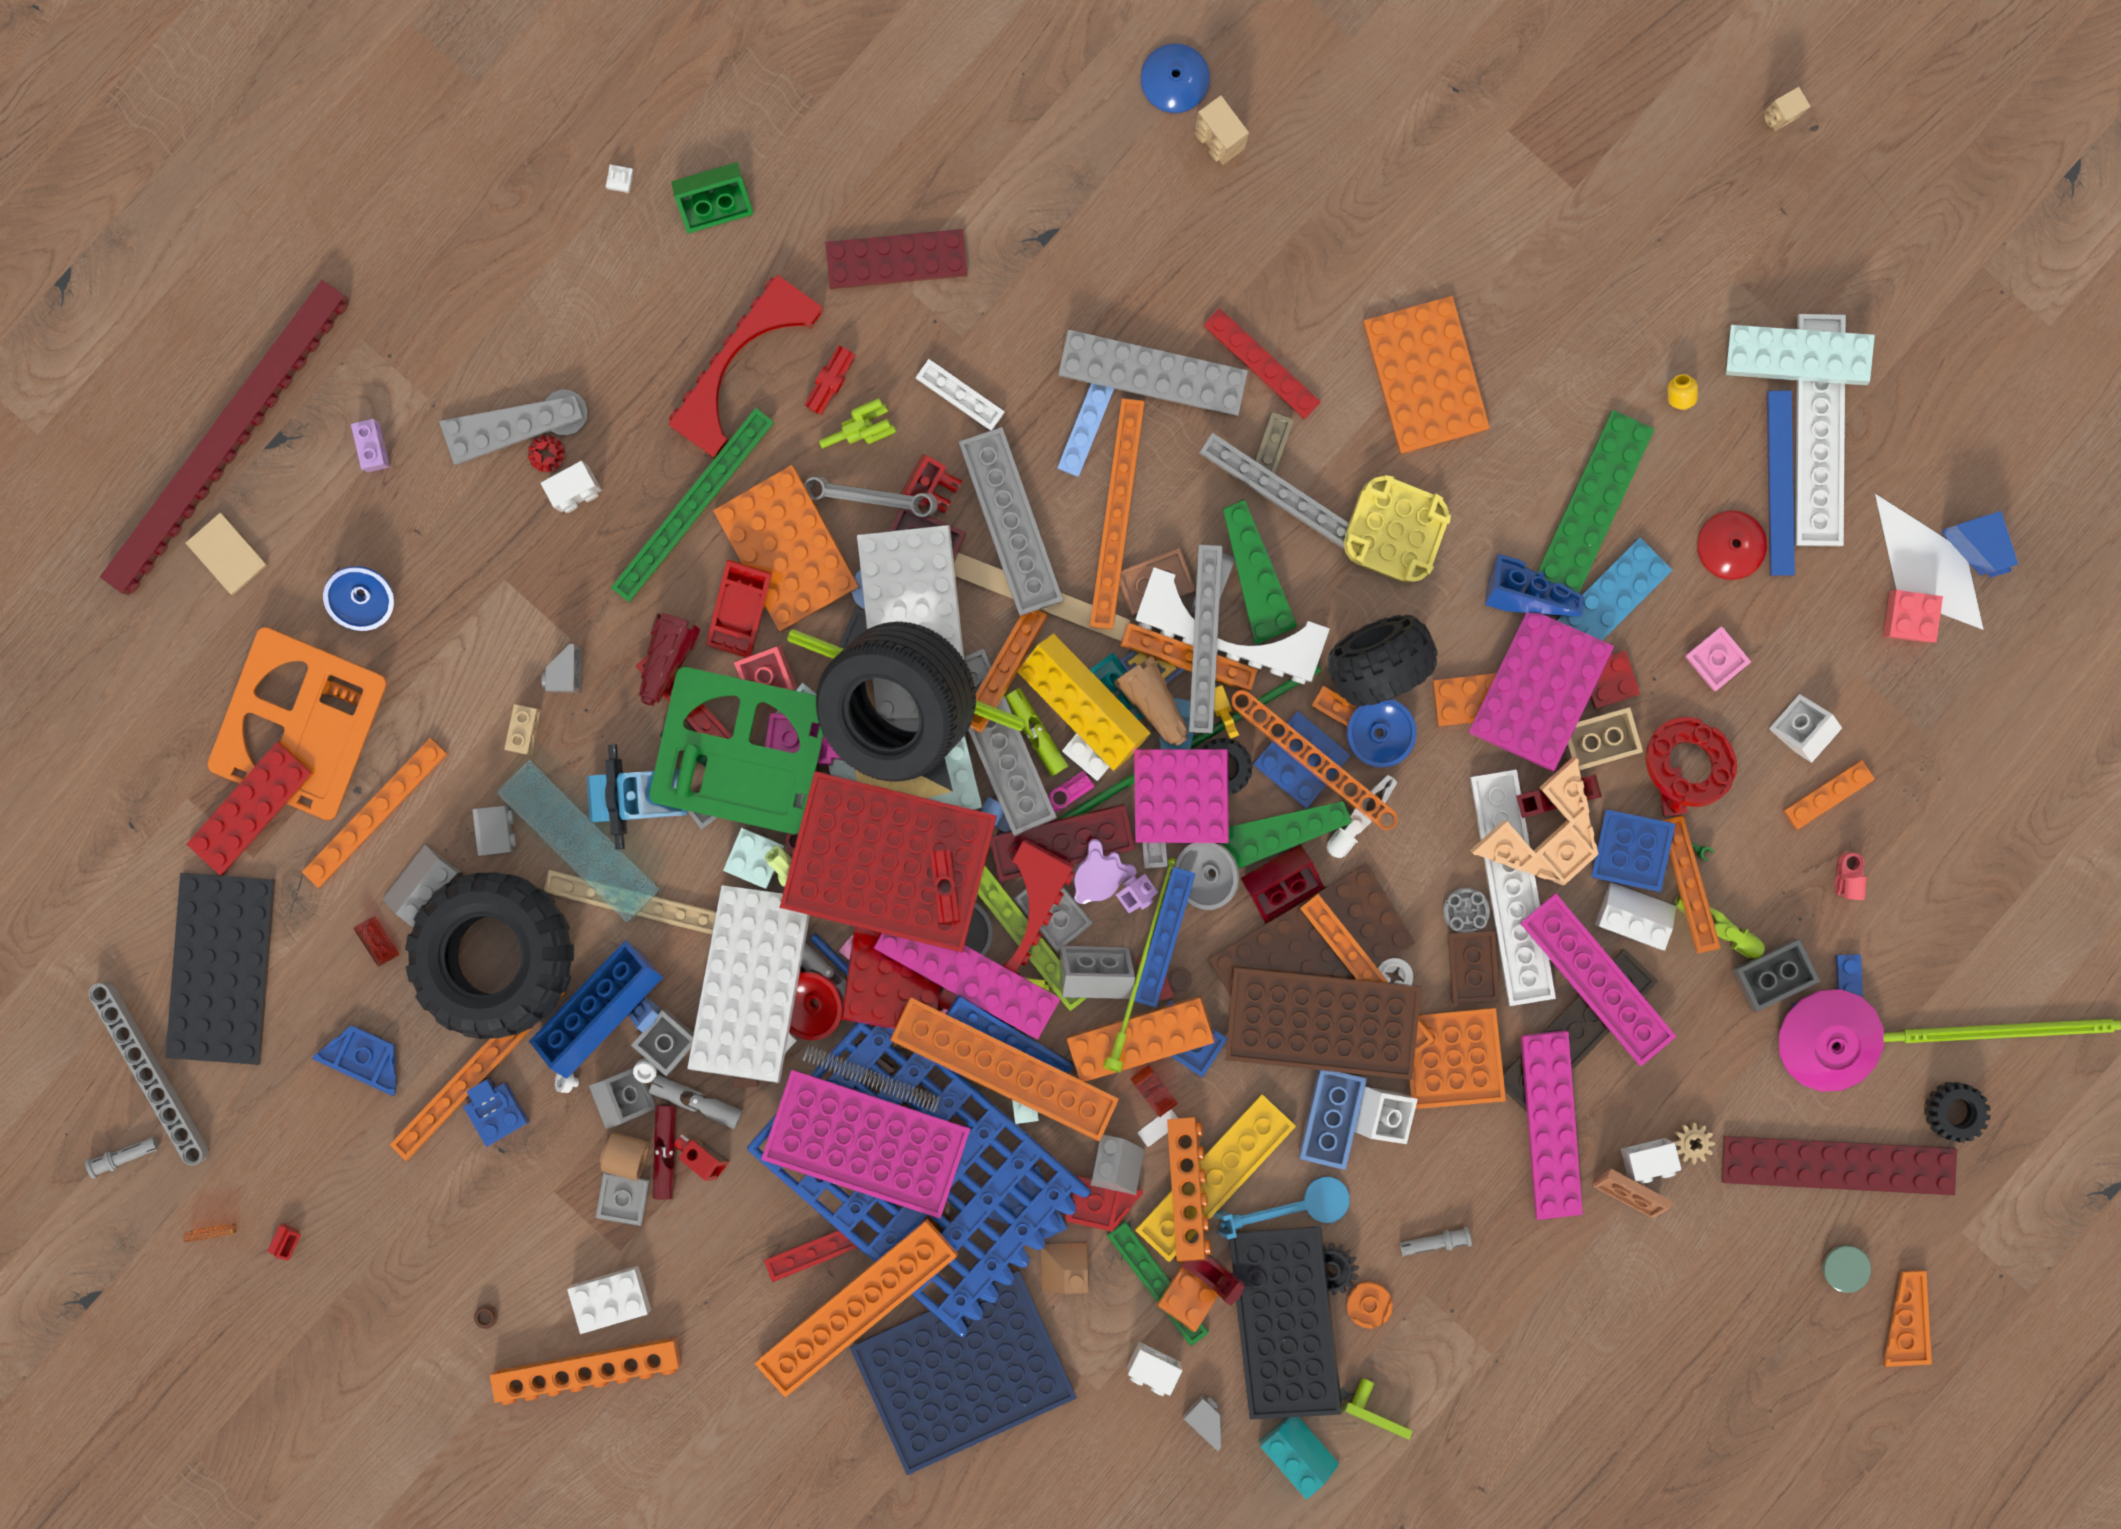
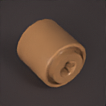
M613 1131L607 1137L601 1151V1171L638 1182L647 1161L650 1142Z

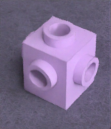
M1144 874L1138 879L1133 876L1124 882L1125 888L1117 893L1116 896L1127 912L1131 913L1139 907L1143 910L1152 904L1151 898L1158 891Z

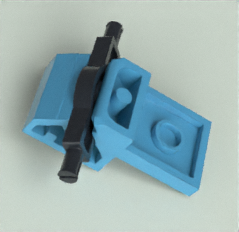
M618 744L607 745L609 759L605 760L606 774L586 776L589 821H610L611 835H615V850L625 849L624 834H627L626 820L687 815V810L656 804L650 799L654 771L623 773L622 759H618ZM676 769L672 782V787L674 788L677 785L680 769Z

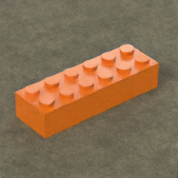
M1202 995L1130 1016L1125 1031L1127 1036L1119 1061L1123 1062L1122 1070H1126L1214 1043L1215 1035ZM1124 1018L1080 1031L1067 1037L1079 1080L1086 1082L1116 1073L1103 1068L1105 1058L1111 1057L1116 1036L1121 1031Z

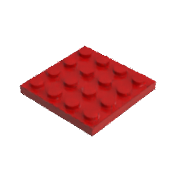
M855 928L853 930L841 1019L895 1029L910 997L937 1010L940 985L874 949L882 933Z

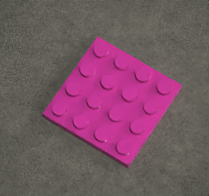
M1136 749L1134 751L1136 842L1229 843L1228 749Z

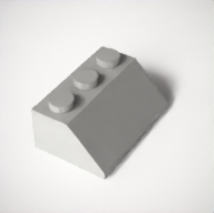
M425 844L383 900L397 916L414 927V917L420 907L433 897V892L444 884L457 880L462 871Z
M1060 946V987L1062 997L1130 999L1135 974L1129 947Z

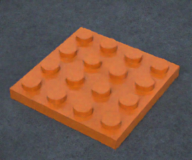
M1496 1008L1420 1014L1418 1020L1434 1038V1041L1417 1055L1415 1054L1413 1079L1409 1080L1411 1097L1418 1099L1415 1109L1506 1101Z

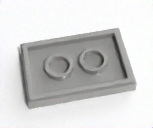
M1064 887L1061 890L1064 896L1059 905L1054 904L1050 910L1053 913L1047 926L1043 924L1040 929L1042 935L1056 952L1060 951V946H1066L1093 924ZM1025 888L1013 899L1029 917V900L1027 889Z

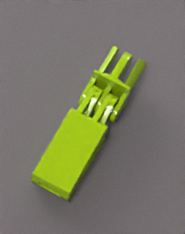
M1679 895L1675 899L1674 906L1685 914ZM1710 907L1717 936L1732 942L1729 948L1736 950L1747 958H1758L1764 953V943L1757 936L1750 933L1748 929L1742 928L1739 931L1738 927L1730 922L1724 914Z

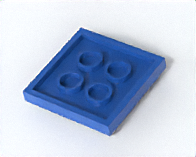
M1298 711L1288 721L1287 724L1338 766L1342 767L1351 756ZM1284 728L1278 733L1276 737H1281L1284 735ZM1293 740L1289 744L1290 749L1294 752H1299L1303 748L1299 740ZM1273 741L1253 764L1306 809L1326 786V784ZM1313 754L1308 757L1309 765L1312 767L1320 765L1321 759L1318 755ZM1334 769L1328 770L1326 778L1330 781L1337 771Z
M1606 809L1597 848L1598 855L1595 858L1591 877L1661 892L1676 824Z

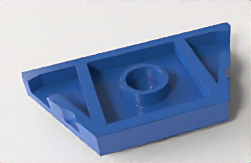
M355 1025L347 1028L312 1058L391 1096H395L397 1092L395 1044Z

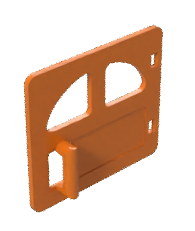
M261 628L256 633L208 760V768L212 773L238 784L244 780L233 775L235 768L247 772V776L256 766L248 752L244 734L246 714H256L284 727L280 743L313 772L311 777L287 804L324 820L334 819L338 814L386 690L387 680L379 673L272 628ZM292 661H302L307 664L308 670L292 710L278 706L256 695L255 690L259 683L275 668ZM333 675L363 689V693L328 679V677ZM322 694H329L356 705L355 714L350 715L320 701ZM301 795L313 800L311 807L298 802Z

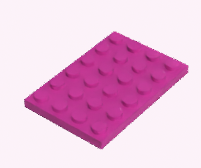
M1526 613L1477 713L1469 734L1555 772L1614 646L1543 614Z

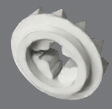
M1388 959L1378 967L1389 983H1391V978L1385 973H1393L1397 967H1399L1397 970L1398 976L1404 980H1395L1394 983L1411 985L1413 982L1411 967L1401 959Z

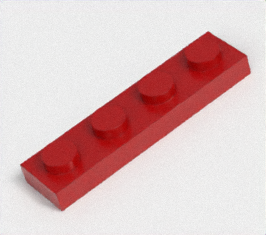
M836 1230L764 1260L771 1281L775 1282L858 1247L839 1230Z

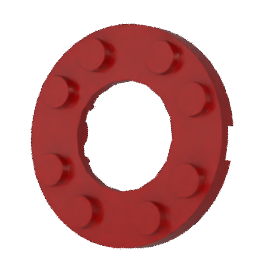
M1681 717L1669 720L1653 733L1646 747V767L1655 786L1669 799L1685 806H1707L1720 800L1731 789L1734 777L1737 774L1736 755L1728 739L1716 727L1711 728L1697 718ZM1689 742L1705 750L1712 766L1711 773L1706 780L1701 783H1690L1676 775L1669 761L1670 751L1675 745Z

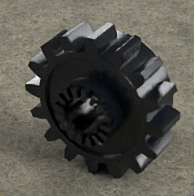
M1330 1243L1328 1249L1324 1245L1329 1291H1332L1333 1295H1336L1338 1290L1343 1294L1347 1291L1346 1286L1351 1288L1354 1285L1351 1280L1358 1278L1354 1271H1357L1359 1266L1353 1265L1357 1257L1349 1256L1351 1249L1343 1251V1244L1335 1248L1334 1243ZM1329 1264L1337 1267L1338 1274H1332L1328 1270Z

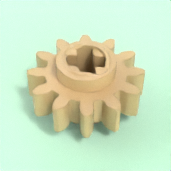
M1691 1122L1690 1128L1682 1124L1683 1132H1674L1679 1139L1672 1141L1676 1146H1679L1676 1149L1677 1154L1683 1153L1681 1160L1684 1162L1689 1157L1692 1164H1696L1697 1158L1705 1162L1704 1154H1713L1708 1149L1709 1146L1715 1145L1714 1142L1708 1140V1138L1712 1137L1713 1133H1704L1706 1130L1704 1125H1700L1697 1129V1124ZM1691 1139L1698 1142L1696 1147L1689 1144Z

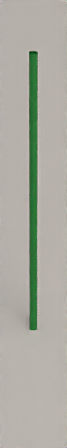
M1318 665L1316 667L1314 675L1321 672ZM1291 678L1257 700L1266 705L1300 683L1292 681ZM1237 712L1231 714L1234 723L1243 718ZM1221 720L1213 725V733H1199L1194 736L1191 749L1224 730L1223 721ZM1135 772L1057 819L1083 814L1134 784Z

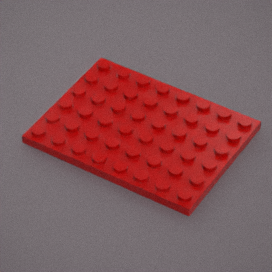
M815 771L779 908L963 953L997 815ZM950 850L959 920L939 923L930 852ZM947 879L941 880L938 884L939 891L942 893L949 892L951 889L950 881Z

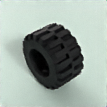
M1218 738L1201 747V749H1228V755L1234 758L1237 770L1235 775L1229 779V795L1238 793L1248 784L1252 776L1253 763L1251 762L1250 753L1238 741L1231 740L1230 738Z
M1946 1082L1945 1086H1937L1936 1092L1931 1091L1929 1095L1932 1098L1931 1100L1926 1099L1925 1104L1929 1106L1928 1109H1924V1114L1928 1115L1926 1122L1931 1125L1930 1129L1938 1133V1136L1954 1142L1965 1143V1140L1973 1141L1974 1136L1980 1137L1982 1135L1981 1129H1987L1988 1125L1985 1122L1990 1120L1991 1115L1987 1114V1111H1990V1105L1985 1104L1988 1100L1985 1096L1981 1095V1091L1960 1082ZM1963 1099L1967 1105V1116L1960 1124L1952 1125L1947 1117L1948 1107L1953 1101Z

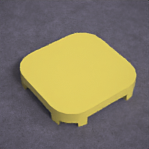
M1385 475L1374 478L1364 485L1359 494L1344 537L1345 553L1357 565L1400 582L1412 583L1420 581L1433 570L1434 566L1432 565L1446 526L1450 524L1451 515H1449L1448 507L1443 501L1444 498L1438 494L1433 495L1393 479V476Z

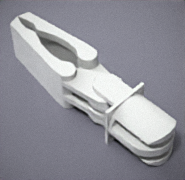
M1386 775L1370 792L1375 795L1383 789L1380 800L1386 803L1397 782L1393 777ZM1365 799L1362 802L1364 810H1366L1367 803L1370 799ZM1355 808L1350 815L1353 823L1346 825L1344 829L1338 828L1327 843V851L1333 857L1342 858L1346 856L1352 847L1358 843L1354 839L1356 834L1361 833L1371 823L1369 819Z

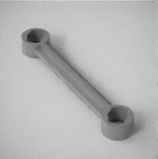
M821 476L811 477L804 483L813 500L831 497L909 509L919 517L934 514L938 505L935 496L931 493H920L910 496L829 483ZM819 481L822 485V493L815 496L811 491V487H813L815 482ZM926 497L930 501V510L923 513L920 511L918 503Z

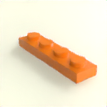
M1860 760L1784 809L1783 812L1795 830H1798L1874 781L1875 778L1863 760Z

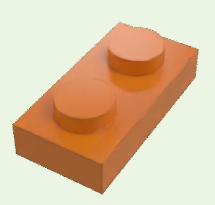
M1322 686L1311 705L1346 727L1352 713L1358 707L1349 704L1346 699L1325 686Z

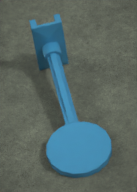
M1320 1177L1310 1183L1302 1201L1241 1216L1239 1214L1232 1215L1223 1210L1217 1211L1214 1217L1222 1220L1220 1225L1223 1228L1217 1230V1233L1226 1239L1236 1238L1235 1229L1242 1228V1225L1304 1210L1314 1220L1322 1223H1333L1341 1219L1347 1212L1349 1193L1346 1186L1340 1180L1333 1177Z

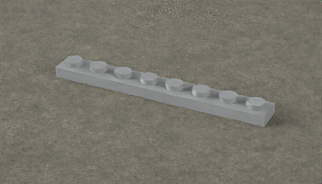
M1214 433L1210 434L1199 454L1344 549V537L1349 525L1347 521Z
M1198 545L1189 732L1213 733L1222 546Z

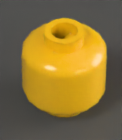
M1686 374L1677 375L1671 379L1667 386L1669 404L1680 410H1686L1694 406L1698 401V384L1696 380Z

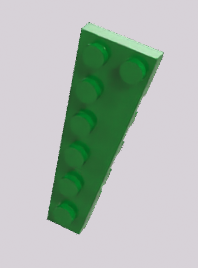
M1242 499L1222 508L1241 584L1252 638L1255 645L1297 627V624L1245 500Z
M1340 801L1229 826V843L1219 844L1224 846L1233 855L1239 869L1351 824L1353 821L1345 802Z

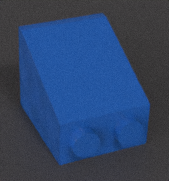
M2001 511L1942 530L1943 535L1980 576L1989 574L1991 578L2011 572L2012 566L2018 565Z

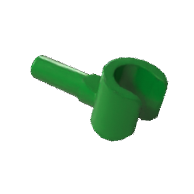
M1691 841L1698 858L1709 861V859L1703 856L1705 850L1714 853L1713 849L1707 846H1699Z

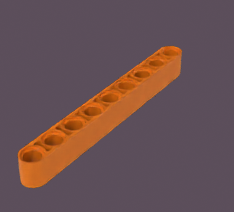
M1240 690L1233 695L1232 707L1238 714L1378 828L1389 831L1396 826L1398 816L1393 809L1249 692ZM1240 696L1247 697L1249 701L1248 705L1244 708L1238 707L1235 703L1236 699ZM1263 711L1266 713L1267 718L1264 722H1257L1253 718L1254 713ZM1280 725L1284 728L1285 733L1281 737H1275L1271 732L1272 728ZM1293 740L1301 741L1303 745L1302 750L1299 752L1292 751L1289 746L1290 742ZM1310 755H1318L1321 759L1320 765L1316 767L1309 765L1307 760ZM1330 769L1336 770L1339 774V778L1334 782L1326 778V772ZM1347 784L1356 786L1357 793L1354 796L1345 794L1344 787ZM1365 799H1372L1375 802V809L1372 811L1364 810L1362 802ZM1385 813L1390 814L1393 817V824L1390 826L1383 825L1380 820L1381 815Z

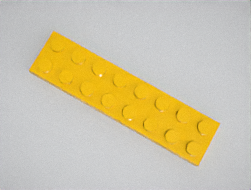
M1263 1094L1250 1105L1204 1155V1160H1201V1169H1205L1206 1183H1203V1193H1207L1208 1207H1204L1205 1217L1208 1216L1209 1219L1296 1127ZM1188 1183L1184 1187V1192L1187 1196L1195 1192V1185L1193 1183ZM1172 1190L1135 1229L1168 1262L1176 1256ZM1190 1206L1186 1210L1187 1218L1194 1219L1196 1217V1208ZM1191 1230L1188 1233V1241L1197 1233L1196 1230Z

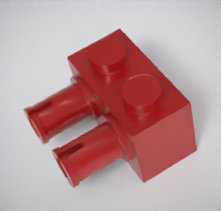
M922 454L900 494L915 496L920 493H931L937 500V510L944 514L947 508L940 505V502L949 507L951 501L933 492L936 485L940 484L956 493L959 488L952 485L951 482L960 486L962 480L945 472V465ZM926 497L918 503L922 507H925L926 504L930 505V501Z

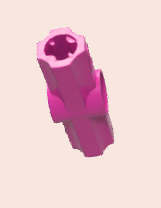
M1083 770L1047 794L1054 812L1057 813L1095 786ZM1062 791L1066 794L1067 800L1064 804H1057L1055 802L1054 795L1056 792Z

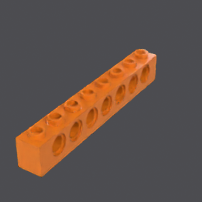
M674 1337L496 1370L490 1374L494 1403L502 1402V1405L515 1403L518 1398H525V1401L537 1399L540 1394L545 1393L548 1396H556L562 1394L561 1390L570 1389L571 1392H578L584 1390V1386L588 1385L599 1388L608 1385L607 1382L615 1380L617 1384L629 1382L631 1377L639 1376V1379H647L653 1377V1373L662 1372V1375L673 1374L681 1366L677 1338ZM651 1354L658 1355L661 1360L660 1364H652L649 1356ZM627 1359H635L638 1367L636 1369L629 1368L626 1363ZM604 1363L613 1364L615 1371L613 1373L606 1372ZM588 1367L592 1372V1376L584 1377L581 1373V1368ZM558 1372H566L569 1380L566 1382L561 1381L558 1377ZM538 1375L543 1376L546 1380V1385H538L535 1377ZM513 1380L521 1381L523 1389H515L512 1384Z

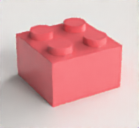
M1902 590L1889 591L1883 637L1923 643L1937 642L1943 596Z
M782 644L734 662L740 679L789 690L798 688Z

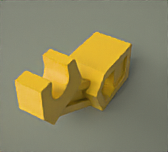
M1223 685L1215 688L1214 713L1217 717L1221 716L1229 738L1239 736L1238 731L1235 728L1233 718L1229 715V712L1232 711Z

